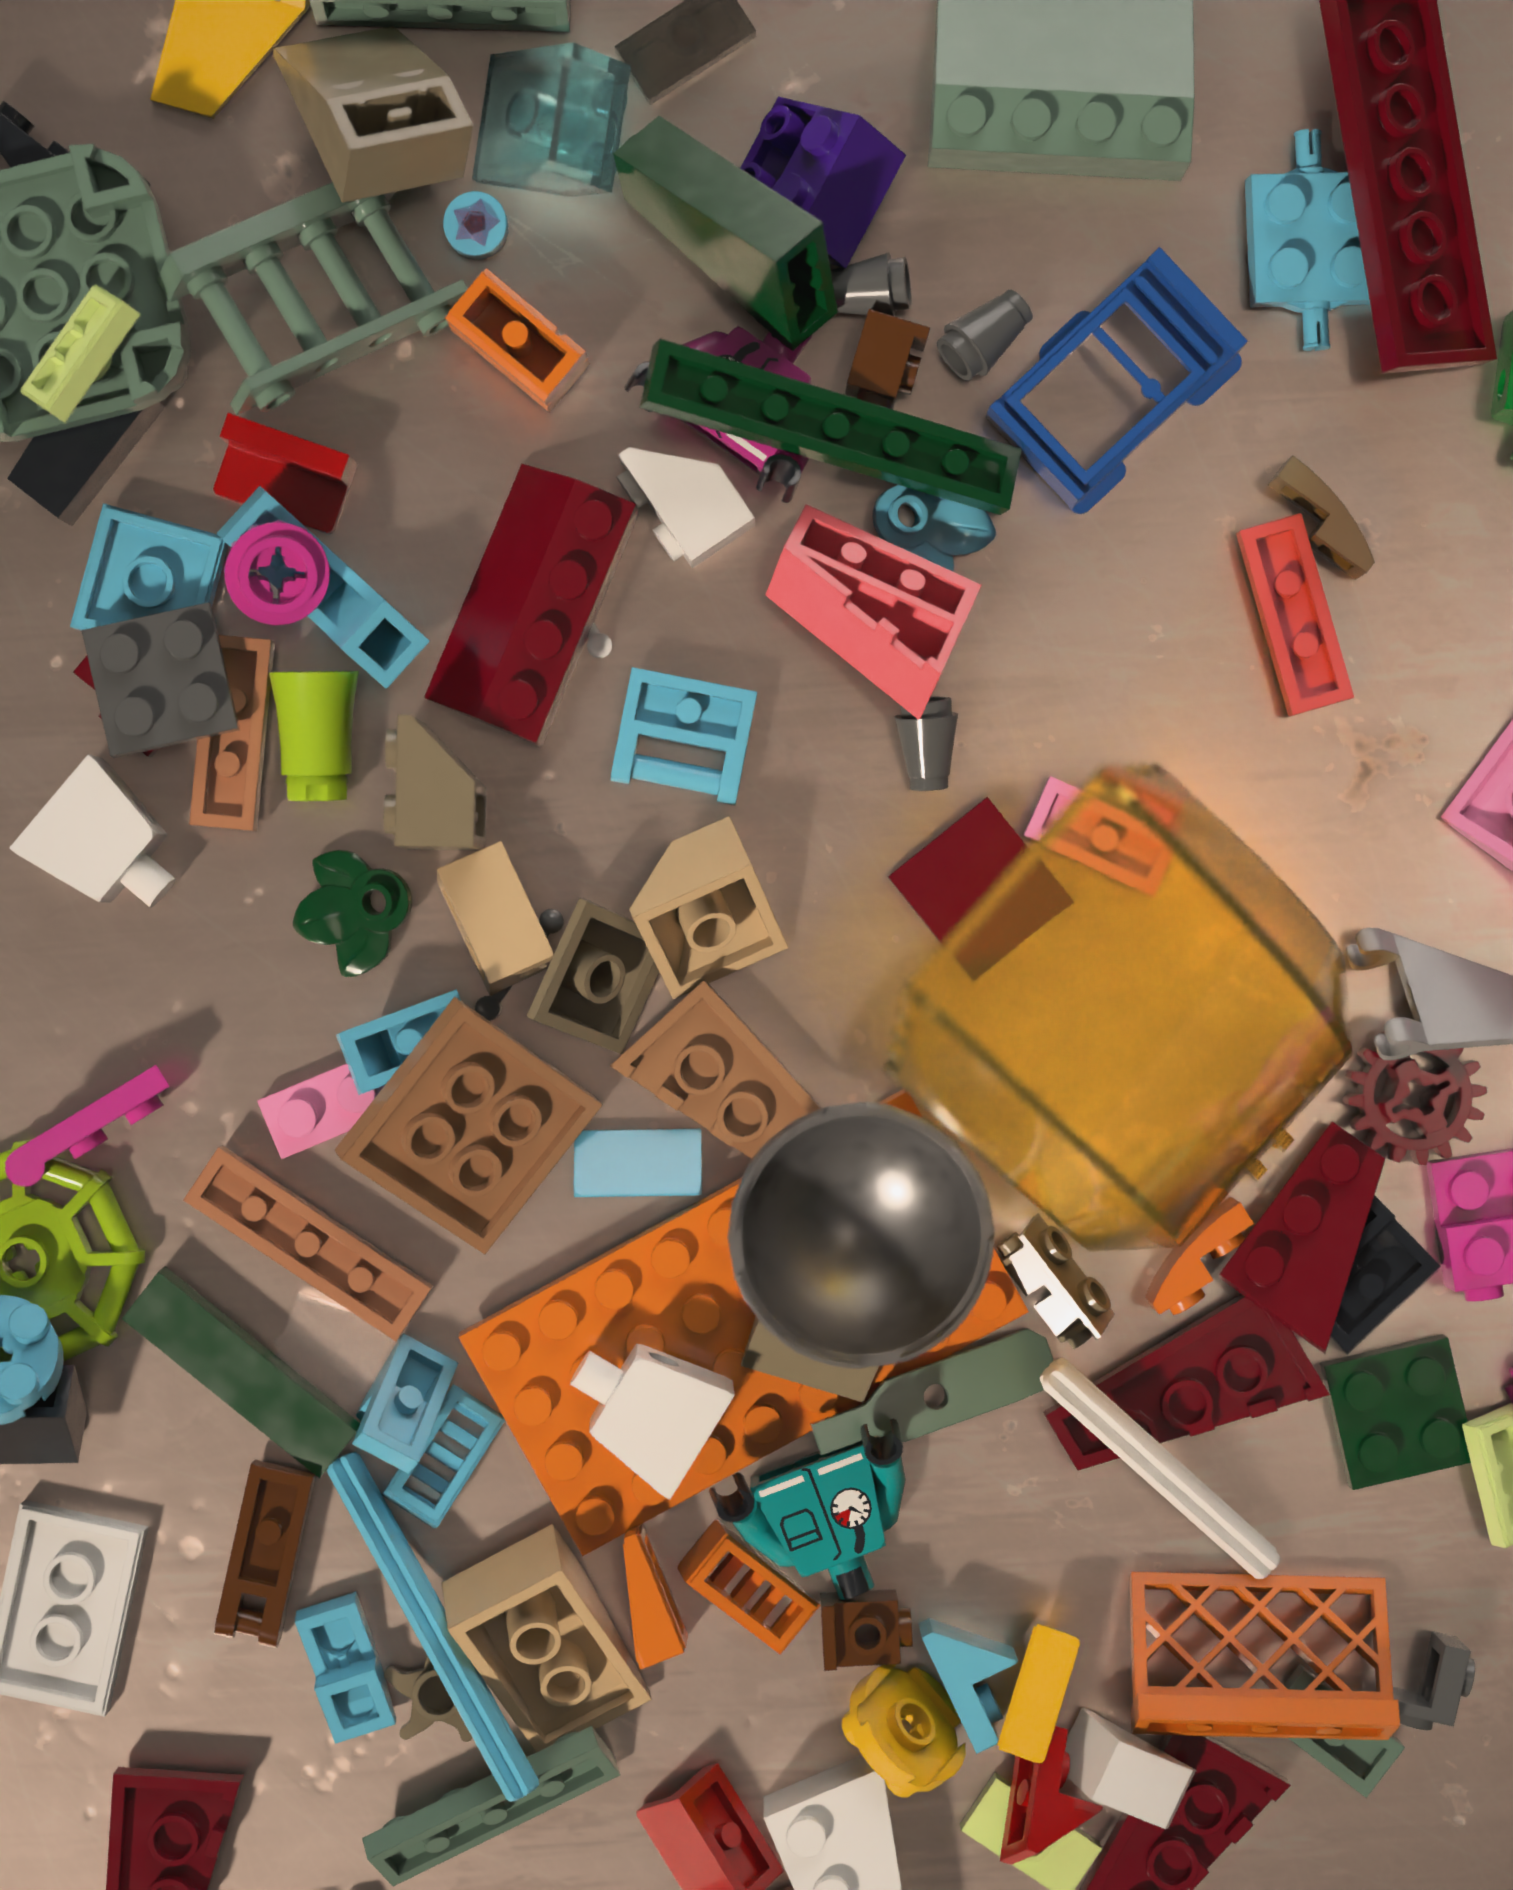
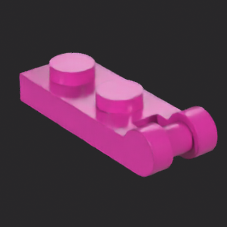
M154 1065L15 1149L5 1162V1171L9 1180L20 1187L34 1185L42 1178L46 1162L66 1150L70 1151L74 1159L89 1152L108 1140L102 1128L123 1115L129 1124L133 1125L164 1106L158 1094L170 1086L157 1065Z

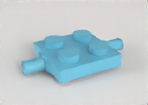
M1309 129L1294 132L1296 169L1285 174H1251L1245 180L1250 308L1283 307L1296 313H1302L1304 351L1330 349L1329 311L1343 305H1370L1348 172H1337L1322 167V132L1319 129H1313L1310 132Z

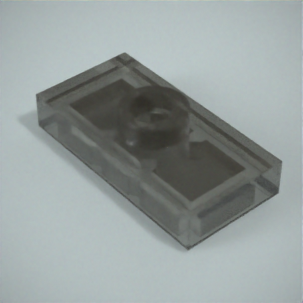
M685 0L615 45V52L649 105H652L756 37V29L737 0Z

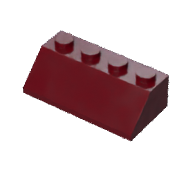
M521 464L424 698L542 747L639 516L636 503L576 478Z

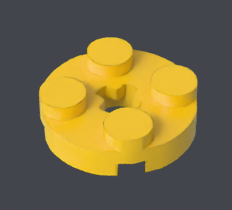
M897 1664L881 1665L861 1679L854 1687L850 1697V1710L842 1718L843 1733L852 1745L859 1748L868 1764L885 1780L887 1787L895 1795L905 1798L915 1792H929L954 1776L964 1762L966 1742L958 1747V1738L954 1729L962 1722L947 1691L927 1672L916 1667L905 1672L895 1669L894 1667ZM903 1719H906L912 1727L909 1733L901 1722Z

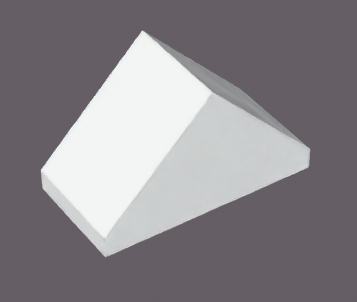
M1081 1708L1067 1737L1065 1752L1070 1756V1769L1067 1778L1095 1802L1161 1828H1169L1195 1774V1769L1087 1708Z

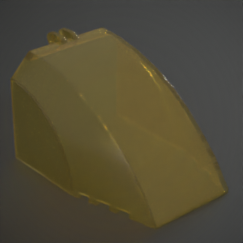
M1142 763L1139 767L1129 764L1126 768L1121 765H1102L902 989L896 1016L900 1021L892 1029L891 1035L895 1040L888 1047L887 1055L890 1058L884 1063L883 1070L1089 1252L1182 1247L1246 1174L1256 1182L1265 1175L1268 1169L1259 1159L1271 1146L1275 1149H1280L1282 1152H1285L1291 1146L1295 1139L1286 1129L1353 1056L1346 962L1336 941L1294 891L1236 833L1159 763H1153L1151 766L1147 763Z

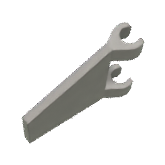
M1379 928L1360 930L1355 938L1357 945L1351 944L1346 948L1349 964L1354 970H1368L1395 962L1413 1019L1405 1017L1392 1018L1384 1025L1385 1034L1379 1033L1374 1037L1376 1050L1381 1059L1396 1060L1431 1050L1513 1044V975Z

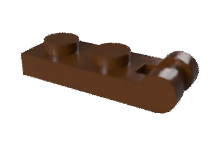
M254 1460L251 1463L214 1634L234 1638L237 1632L258 1637V1644L274 1648L278 1647L284 1629L288 1600L316 1475L312 1472ZM244 1594L267 1598L264 1612L244 1608Z

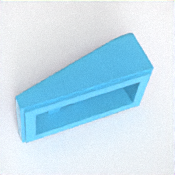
M453 1384L445 1395L421 1455L422 1458L423 1454L426 1453L453 1470L455 1474L448 1482L418 1463L409 1474L397 1469L384 1489L382 1496L434 1529L437 1528L505 1422L503 1415ZM452 1409H455L484 1428L478 1438L446 1419ZM438 1431L470 1450L464 1460L433 1441ZM410 1475L441 1494L435 1504L404 1485Z

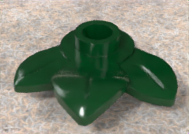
M335 850L326 852L312 860L313 871L321 888L307 895L299 903L292 924L295 931L308 941L322 945L336 944L337 961L341 975L343 977H355L375 968L388 956L392 930L400 927L408 918L412 908V895L408 884L398 873L384 868L372 869L357 853L351 851ZM374 890L380 891L386 899V906L382 913L372 907L370 897Z

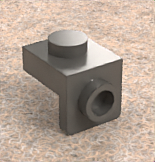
M1432 1631L1418 1693L1393 1687L1394 1700L1399 1701L1400 1724L1420 1730H1432L1433 1722L1454 1727L1460 1697H1467L1470 1694L1475 1677L1474 1659L1470 1658L1471 1651L1456 1636Z

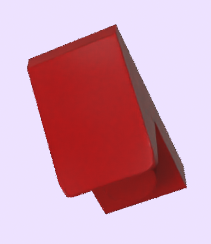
M1055 1726L1043 1763H1035L1015 1756L1000 1862L1012 1865L1038 1854L1103 1810L1101 1805L1059 1793L1067 1780L1070 1769V1756L1065 1752L1068 1729Z

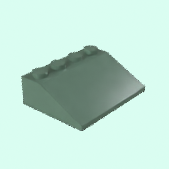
M937 0L928 167L1171 181L1182 180L1191 163L1195 99L1193 0Z

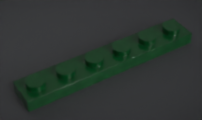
M661 338L652 348L640 408L991 513L1001 515L1010 510L1022 451L1020 448Z

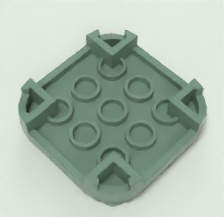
M94 144L68 145L70 153L0 170V442L20 441L146 409L165 400L171 392L179 390L185 384L188 377L187 366L191 358L190 330L182 298L169 303L156 281L170 253L157 201L148 182L138 170L133 168L121 156L99 149ZM96 284L124 301L140 313V316L113 353L112 362L106 374L97 382L92 383L64 423L22 394L21 388L91 287H94Z

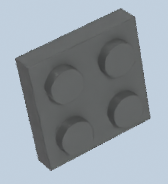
M209 602L82 630L111 757L117 758L240 730L214 614Z

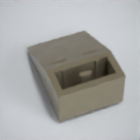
M395 26L273 49V56L342 203L464 177L474 125L450 76Z

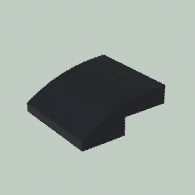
M1374 1196L1331 1334V1338L1347 1355L1441 1269V1266L1399 1224L1395 1215L1376 1196Z

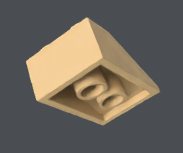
M554 1524L441 1582L448 1631L536 1752L553 1745L558 1738L565 1734L579 1732L590 1726L596 1729L652 1700L647 1685L584 1568Z

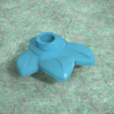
M901 485L893 486L884 491L876 500L873 508V525L881 539L951 571H954L953 556L977 552L987 546L996 536L995 527L985 510ZM901 505H906L912 509L915 516L912 527H907L900 522L898 509Z

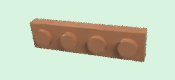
M223 1145L217 1148L183 1199V1201L395 1342L399 1339L434 1286Z

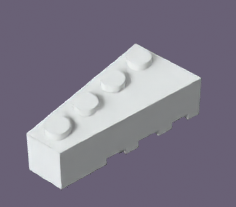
M863 1755L764 1796V1820L794 1890H902L885 1780L872 1769Z

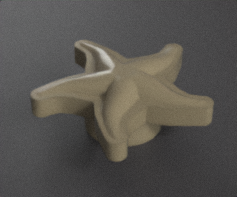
M428 1656L426 1657L424 1668L400 1671L394 1666L386 1667L384 1671L385 1679L401 1694L412 1700L410 1720L401 1727L399 1732L402 1739H410L430 1727L435 1721H442L455 1727L462 1741H471L472 1736Z

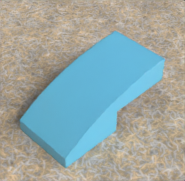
M357 1592L297 1610L295 1625L316 1676L314 1690L335 1744L395 1725L396 1715L390 1692Z

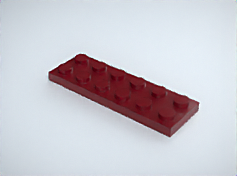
M1319 0L1382 373L1478 366L1497 360L1437 0Z

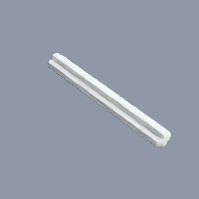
M1057 1358L1049 1367L1043 1370L1039 1379L1043 1389L1248 1573L1256 1579H1264L1272 1570L1277 1568L1280 1563V1555L1269 1541L1065 1358Z

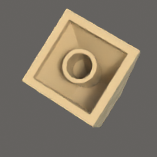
M730 816L672 841L629 909L672 999L691 992L704 979L711 983L788 948Z

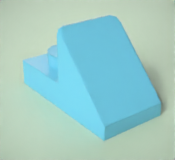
M457 989L336 1034L358 1095L386 1085L452 999L456 997L461 1000Z
M403 1333L358 1408L356 1417L361 1420L352 1444L409 1474L419 1463L458 1362Z
M931 1618L918 1623L921 1638L976 1754L997 1745L999 1738L994 1723L1004 1717L988 1683L976 1687L975 1683L1015 1665L1018 1659L1014 1648Z

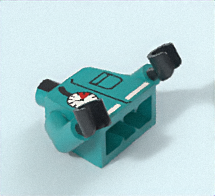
M889 1419L891 1431L886 1436H871L868 1425L863 1424L860 1430L862 1437L860 1442L824 1455L817 1451L751 1476L750 1489L744 1475L740 1472L733 1474L732 1476L738 1488L733 1494L722 1496L716 1492L714 1487L709 1489L719 1517L724 1521L732 1522L745 1541L777 1565L783 1567L795 1566L801 1577H807L828 1569L840 1600L853 1598L871 1590L875 1584L864 1555L886 1546L883 1532L890 1529L898 1521L906 1482L901 1457L903 1443L897 1420Z

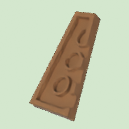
M705 979L610 1065V1067L628 1079H632L653 1093L655 1097L676 1111L679 1110L709 1130V1133L730 1147L733 1146L751 1159L754 1158L760 1148L771 1137L794 1120L822 1109L816 1100Z

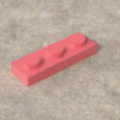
M1302 513L1240 530L1236 533L1288 717L1354 698Z

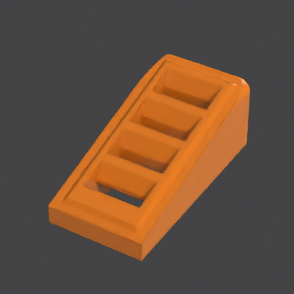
M714 1520L677 1567L685 1583L780 1655L820 1607L816 1599L718 1520ZM729 1551L730 1553L726 1556V1558L721 1562V1564L716 1568V1570L711 1574V1576L708 1577L711 1571L716 1567V1565L720 1562L724 1555ZM746 1564L750 1567V1570L729 1594L724 1588L741 1567ZM767 1580L771 1585L749 1611L745 1604L762 1583ZM783 1596H788L792 1601L772 1626L769 1627L763 1621Z
M641 1524L626 1530L623 1549L635 1656L639 1669H644L684 1653L688 1632L645 1526Z

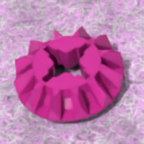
M278 519L270 523L251 525L247 532L231 544L224 566V575L231 599L245 615L264 624L285 625L305 618L318 607L328 588L330 569L327 556L316 538L305 528ZM275 547H280V553L283 556L285 565L289 568H295L297 572H304V574H294L293 577L283 578L281 588H278L277 598H273V591L270 588L267 577L257 575V572H249V569L259 570V567L270 566L272 556L275 555Z

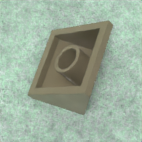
M579 898L526 1017L623 1054L659 974V970L635 921L587 899Z

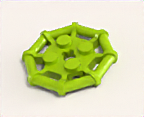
M15 1141L11 1149L0 1153V1181L8 1178L5 1171V1162L8 1156L15 1149L29 1141ZM54 1157L45 1163L42 1179L72 1189L78 1193L63 1206L53 1199L31 1194V1186L20 1187L12 1183V1197L0 1202V1295L19 1297L39 1305L44 1309L49 1320L67 1313L80 1327L58 1336L63 1347L64 1361L101 1344L109 1347L118 1337L115 1328L139 1264L145 1263V1249L138 1248L109 1184L112 1177L104 1169L96 1172L59 1157ZM89 1202L111 1248L110 1251H93L77 1218V1215ZM18 1243H23L27 1250L35 1249L39 1254L40 1261L35 1264L37 1274L33 1278H28L24 1270L13 1273L8 1261L17 1256L14 1246ZM92 1266H111L95 1312H92L80 1301L82 1292L89 1282ZM0 1347V1363L10 1362L13 1355L5 1353L3 1347Z

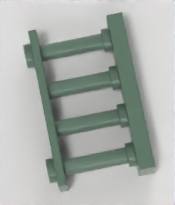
M332 182L168 254L156 281L169 303L190 293L194 299L202 298L248 375V378L244 379L230 403L236 415L256 406L260 408L261 412L275 409L295 395L294 388L419 330L424 337H428L449 326L445 317L468 288L462 279L434 292L388 215L391 209L389 202L395 192L342 203ZM354 221L359 227L366 226L411 303L381 316L334 237L338 232V228ZM302 245L306 251L312 250L358 326L357 328L327 341L280 262L283 252ZM245 269L251 275L258 274L304 352L272 366L226 289L227 277Z

